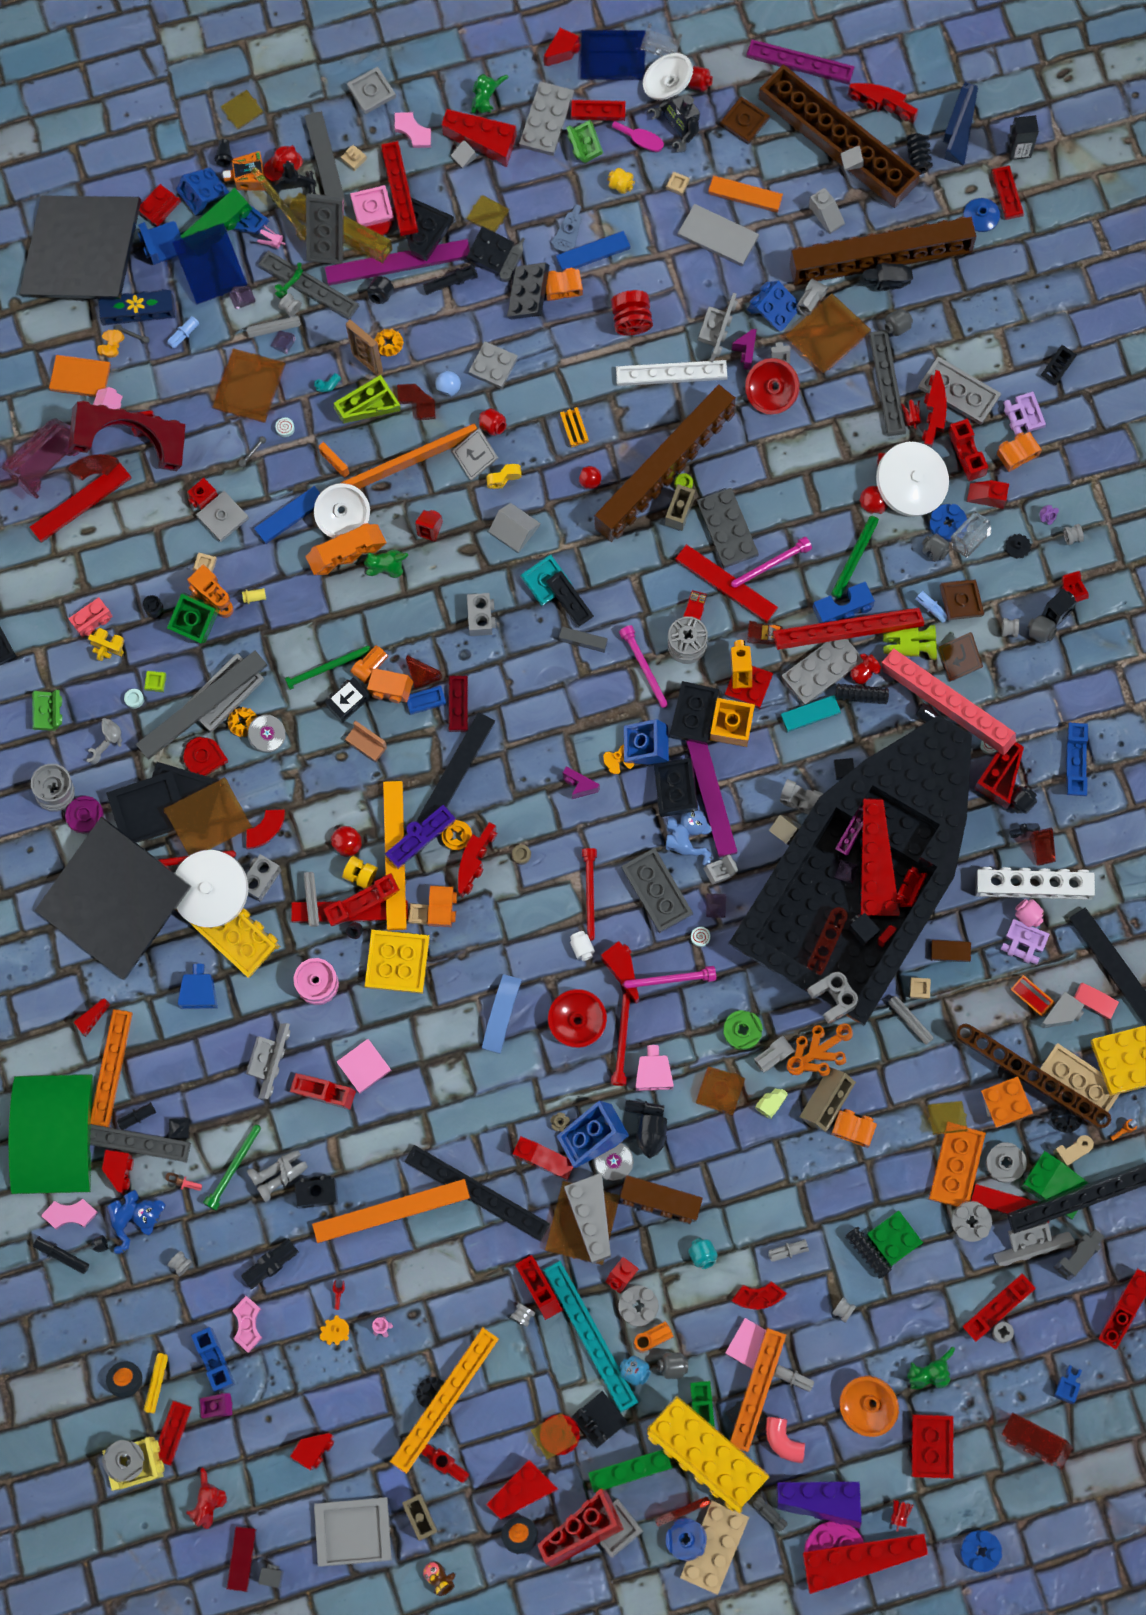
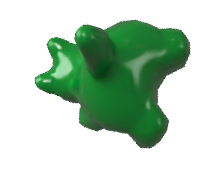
M485 74L479 75L473 85V92L476 95L473 98L471 113L474 114L477 110L479 113H491L493 106L490 105L489 99L496 88L508 79L509 76L503 75L495 81Z
M389 550L381 554L369 552L364 561L365 566L369 568L366 570V574L368 576H375L386 572L390 577L398 578L403 574V569L401 568L402 560L408 557V553H402L398 550Z
M951 1347L940 1359L933 1361L923 1368L917 1367L912 1362L907 1376L911 1383L910 1388L921 1389L929 1383H932L937 1388L946 1387L950 1382L947 1360L953 1355L955 1348Z

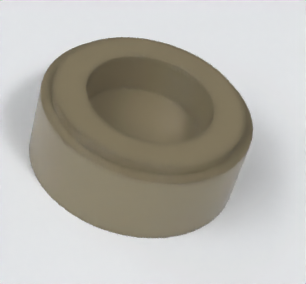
M517 845L512 850V859L515 863L524 865L530 861L531 851L526 845Z

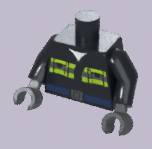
M686 94L682 96L674 95L661 102L658 108H650L647 112H654L655 115L651 119L660 118L663 111L664 117L682 139V141H675L672 144V148H678L676 152H684L687 147L686 143H689L699 132L700 111L694 105L693 97Z

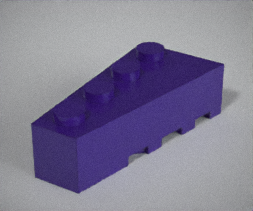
M778 1482L777 1509L799 1515L812 1516L820 1520L834 1521L837 1524H846L860 1529L862 1523L860 1482Z

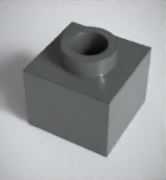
M267 1564V1568H261L258 1584L281 1588L284 1571L279 1570L280 1566Z

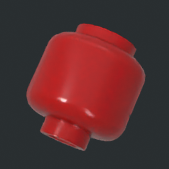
M693 66V74L687 86L689 89L704 92L712 85L713 76H711L709 69Z
M492 408L480 414L479 427L491 436L504 432L507 424L503 414Z

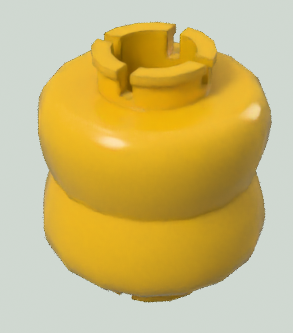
M617 168L615 171L612 170L609 174L610 177L607 178L609 187L621 194H625L627 191L630 192L635 184L633 174L625 172L622 168Z

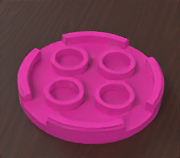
M830 1521L819 1525L810 1533L804 1552L864 1543V1541L852 1526Z

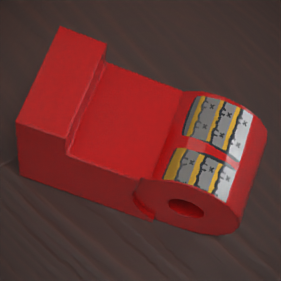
M692 590L683 617H694L701 621L707 594Z

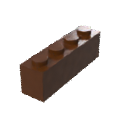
M626 1175L618 1200L623 1201L622 1205L628 1207L637 1205L642 1207V1211L653 1213L654 1210L660 1212L662 1217L672 1219V1216L680 1218L679 1221L682 1223L691 1224V1222L697 1221L703 1197Z

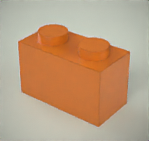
M373 668L367 690L373 698L378 700L386 698L394 703H400V701L407 703L413 680L409 675Z

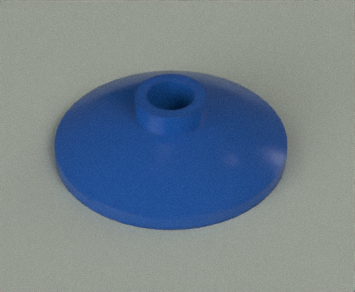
M977 198L966 205L963 216L966 218L972 217L975 231L987 232L998 224L1000 211L993 201L986 198ZM982 210V211H985L986 213H985V214H981L979 211Z

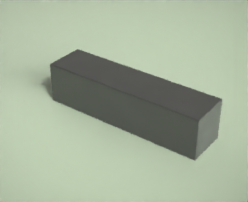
M562 627L559 641L605 653L608 638Z

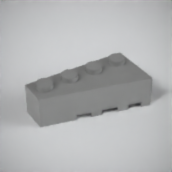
M602 1173L564 1186L591 1263L595 1264L611 1258Z

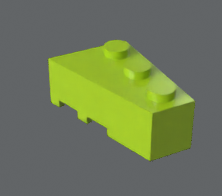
M382 375L334 402V410L343 424L398 412L401 407Z

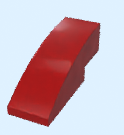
M295 1073L290 1089L291 1093L349 1110L356 1093L350 1087Z

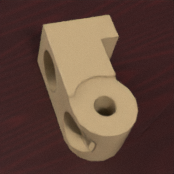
M1083 1135L1067 1149L1061 1145L1053 1153L1058 1160L1068 1166L1090 1152L1094 1142L1089 1136Z

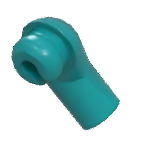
M334 373L329 381L317 379L314 382V386L319 392L332 391L341 380V377Z

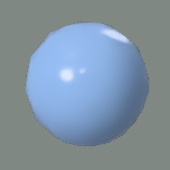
M443 371L436 378V389L445 395L454 396L460 390L461 380L456 373Z

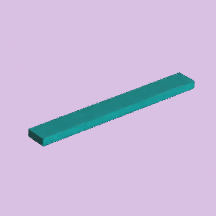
M561 1260L544 1269L543 1271L619 1411L622 1413L638 1404L629 1384L621 1377V1370Z

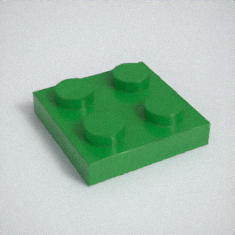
M897 1211L867 1233V1236L890 1266H893L923 1244L900 1211Z

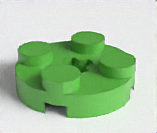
M739 1010L728 1016L724 1024L723 1034L727 1043L734 1047V1049L748 1050L758 1044L762 1037L763 1027L758 1016L745 1010ZM742 1025L748 1028L746 1035L738 1033L739 1026Z

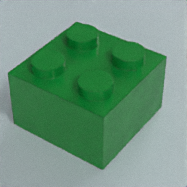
M181 593L167 629L196 642L206 643L220 609L192 595Z

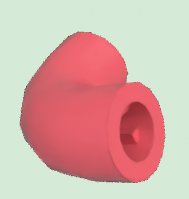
M767 1416L766 1436L771 1449L782 1459L803 1463L805 1443L795 1442L788 1438L786 1434L787 1419Z

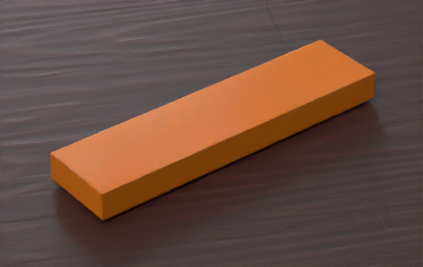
M714 175L708 191L709 195L777 213L783 194Z

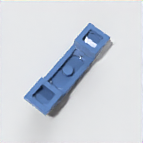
M503 974L488 1021L482 1049L501 1054L522 979Z

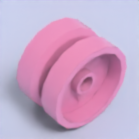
M320 958L308 959L298 966L294 974V986L300 997L309 1004L323 1005L331 1001L337 994L339 988L338 976L332 965L326 960Z

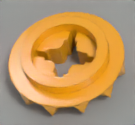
M392 328L383 329L374 338L378 343L379 353L383 356H394L403 347V337L399 331H395ZM384 338L387 340L392 339V344L390 345L388 343L387 345H385Z
M241 707L234 709L229 714L228 727L234 735L246 737L249 725L257 715L250 708ZM239 716L243 719L247 718V727L243 726V724L238 725V723L240 722Z
M456 820L442 832V841L451 850L460 851L466 848L472 836L471 828L467 823ZM453 831L456 833L462 832L460 835L462 841L457 838L452 840L454 837Z

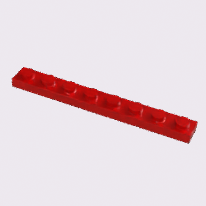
M913 608L773 631V639L777 650L923 627L924 619L920 609Z

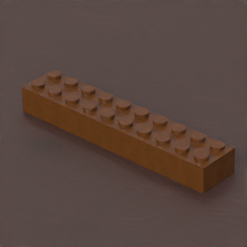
M784 64L759 88L760 101L841 166H843L841 153L860 146L863 167L848 171L892 207L895 208L918 185L920 173Z
M959 217L956 220H942L935 224L925 223L919 227H905L897 231L888 230L881 234L871 233L865 237H851L843 241L834 240L827 244L817 243L806 248L797 247L791 250L790 271L794 286L807 284L811 279L823 281L861 274L865 270L875 269L876 265L880 263L909 265L973 252L976 232L972 217Z
M718 384L594 515L595 529L610 542L615 538L619 539L624 533L625 527L627 525L631 526L635 522L636 516L648 508V503L652 499L658 498L661 494V489L672 483L676 473L680 474L685 469V464L697 456L698 450L708 445L711 440L710 437L713 434L717 435L721 431L722 425L734 417L736 398Z

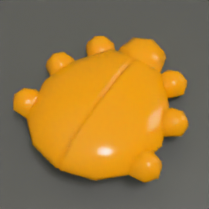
M335 1315L331 1321L326 1320V1326L320 1328L323 1332L320 1334V1339L322 1341L327 1340L328 1345H331L332 1342H335V1345H339L340 1341H348L349 1325L345 1320L339 1318L338 1315Z

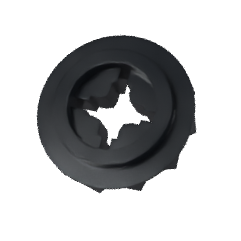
M1057 1104L1051 1112V1121L1054 1127L1064 1133L1076 1131L1081 1126L1082 1119L1067 1110L1069 1115L1075 1116L1069 1119L1067 1125L1066 1119L1059 1117L1065 1114L1066 1108Z
M436 1377L422 1380L416 1391L417 1400L422 1407L427 1408L432 1401L431 1397L424 1395V1393L430 1391L431 1385L435 1391H439L444 1381Z

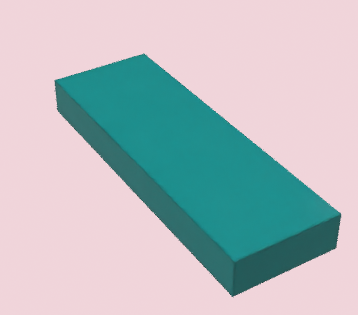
M832 695L781 713V718L788 733L839 715L841 710L835 696Z

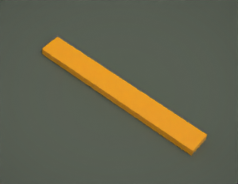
M403 781L383 782L385 853L404 838ZM385 856L386 875L392 873L400 889L399 892L386 900L387 931L407 930L405 864L397 869Z
M485 1328L480 1330L391 1459L390 1463L407 1474L499 1338Z

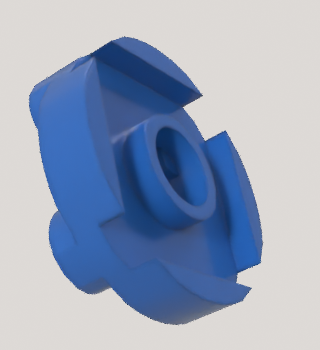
M944 504L932 512L929 527L932 534H939L948 542L956 541L961 538L966 530L967 517L957 504ZM946 519L953 521L951 527L947 524L944 525Z
M682 1518L675 1521L671 1529H668L666 1534L667 1549L679 1560L691 1561L702 1556L705 1552L707 1536L704 1527L700 1523L690 1518ZM686 1534H688V1537H690V1541L687 1545L684 1542H682V1539L685 1538Z
M977 1530L969 1533L963 1539L960 1555L962 1561L969 1569L976 1572H989L999 1564L1002 1558V1547L995 1535L988 1531ZM979 1545L987 1550L984 1557L976 1555Z

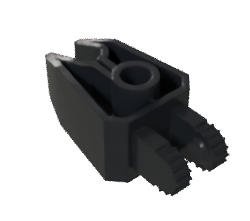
M880 263L876 265L875 269L865 270L860 278V282L863 286H874L876 291L901 289L911 284L913 273L912 268L904 264Z

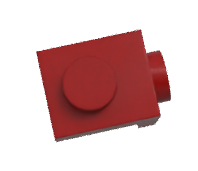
M1080 571L1062 576V589L1072 593L1075 601L1079 602L1089 598V593L1081 581Z
M623 1257L611 1271L605 1282L613 1290L622 1293L639 1268Z

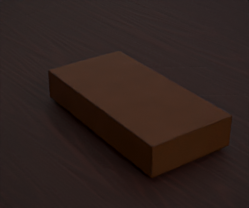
M932 940L931 961L971 962V942Z

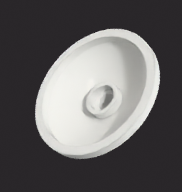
M680 53L667 54L657 59L647 69L643 78V88L646 94L655 100H666L681 93L690 82L693 74L691 61L687 56Z
M338 483L325 488L319 494L314 505V517L323 533L329 537L336 538L338 535L345 534L368 523L370 506L366 496L360 489L350 484ZM340 506L344 507V512L342 513L338 512Z

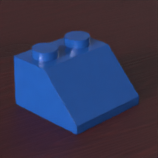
M654 719L624 726L625 763L653 765L669 761L667 724Z

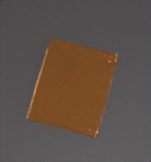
M225 777L164 808V813L170 820L189 856L199 851L210 850L252 828Z

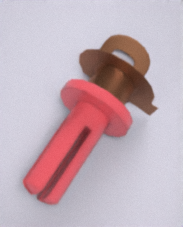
M167 1173L165 1176L167 1181L181 1186V1190L184 1187L198 1191L202 1189V1184L187 1181L186 1176H184V1179L178 1178L179 1175L174 1173ZM169 1176H175L176 1178L175 1180H170Z

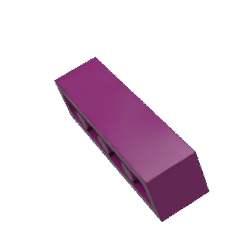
M863 807L858 808L836 847L838 851L845 855L850 853L862 831Z

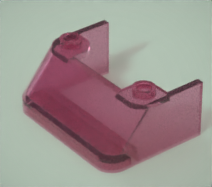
M56 418L50 420L4 462L2 469L27 494L36 499L39 498L36 492L41 488L40 478L65 455L76 456L80 453L68 450L71 426Z

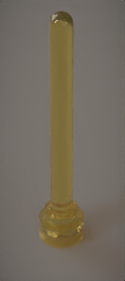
M253 167L251 172L296 228V236L300 241L305 240V225L298 221L259 169Z

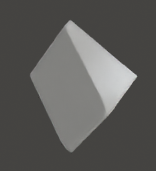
M464 140L451 154V157L463 169L476 159V152Z
M860 146L841 153L845 171L863 167Z

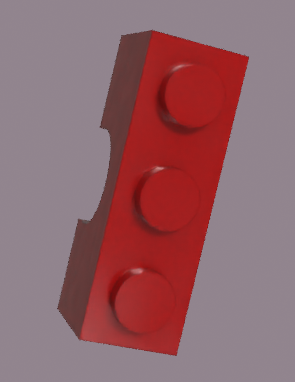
M968 418L950 424L948 434L968 481L986 476L989 467L982 451H977L974 442L975 434Z

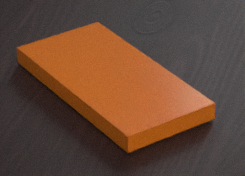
M947 1122L928 1200L954 1207L960 1206L963 1202L970 1201L986 1132Z

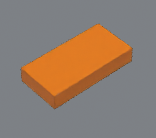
M322 442L319 445L320 454L343 478H346L350 474L348 466Z

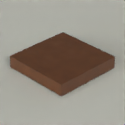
M741 96L720 121V126L749 145L770 119V115Z
M976 579L945 582L939 585L948 620L975 618L984 615Z

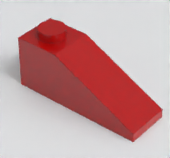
M618 941L601 954V960L624 990L630 994L635 1004L639 1002L637 987H624L625 981L635 980L630 955L632 952L626 944L622 945Z
M520 1136L513 1152L514 1158L565 1180L569 1179L573 1170L569 1158Z
M533 1255L516 1263L515 1266L544 1319L547 1320L563 1311Z

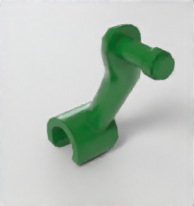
M300 262L297 263L298 269H296L294 276L284 286L280 284L275 285V290L277 291L275 295L277 297L283 298L287 295V290L302 275L303 269H301L302 265Z

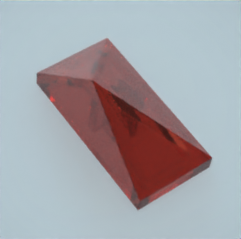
M407 655L406 662L415 688L441 680V671Z
M1052 827L1033 831L1029 839L1037 866L1056 862Z

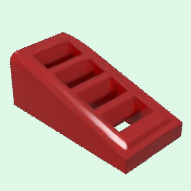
M105 998L74 1021V1024L85 1037L110 1004Z

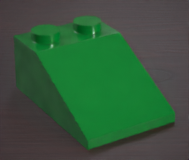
M1044 1151L1021 1188L1043 1201L1089 1183L1063 1162ZM1077 1211L1069 1213L1065 1216L1072 1220L1076 1215Z

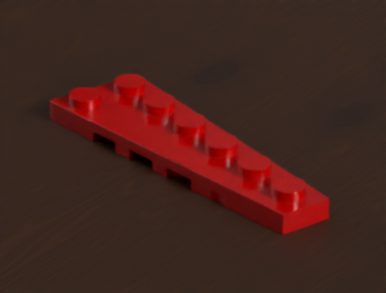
M863 798L860 914L900 916L899 905L896 901L897 891L883 799Z
M925 1534L802 1552L809 1594L928 1555Z

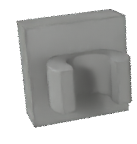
M775 342L776 347H771V358L781 359L790 364V346H783V342Z

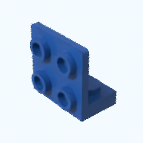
M211 168L182 175L176 191L195 216L202 215L207 202L222 199L229 193L228 189Z

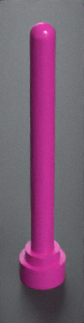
M807 537L799 539L793 548L733 580L731 583L732 587L736 588L799 552L807 553L812 550L810 541Z
M633 626L624 627L619 631L621 638L626 642L628 641L662 708H666L668 702L635 640Z
M707 966L698 972L627 980L624 982V987L634 988L697 979L712 982L716 981V970L714 966Z

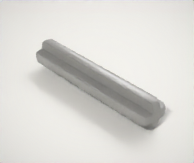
M293 316L247 327V334L249 338L299 327L301 323L299 316Z
M313 872L304 873L308 921L310 927L319 926L315 878Z
M897 996L889 1000V1005L926 1045L933 1040V1036Z

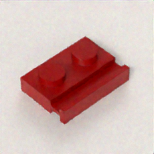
M159 184L140 205L139 214L158 227L181 202L180 198Z

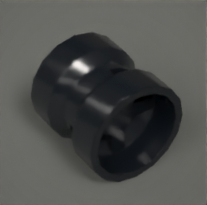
M149 595L143 600L142 606L148 617L156 619L162 616L164 607L157 596Z

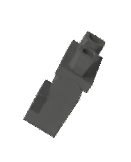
M1096 1229L1089 1235L1085 1234L1076 1242L1078 1245L1072 1249L1071 1256L1068 1259L1066 1257L1062 1258L1053 1268L1068 1281L1071 1280L1089 1259L1100 1250L1101 1246L1098 1244L1104 1236Z

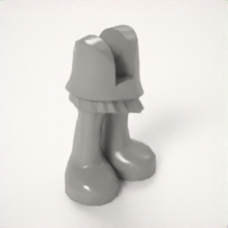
M298 1150L277 1158L278 1161L263 1171L247 1170L248 1175L265 1203L270 1200L272 1191L282 1184L286 1187L288 1182L291 1183L293 1179L308 1168L306 1162H302L293 1168L290 1163L301 1157ZM278 1172H281V1174H280L278 1177H276L275 1179L271 1180L270 1182H268V1183H266V1184H263V1185L259 1186V1185H260L261 1183H263L266 1179L270 1178L271 1176H273L274 1174H276V1173H278Z

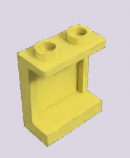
M147 1437L144 1440L134 1442L141 1448L144 1454L142 1472L135 1479L128 1482L118 1483L109 1477L112 1491H119L164 1477V1464L158 1455L160 1447L154 1437ZM120 1456L119 1462L121 1465L127 1466L126 1461L128 1459L127 1457L122 1458Z

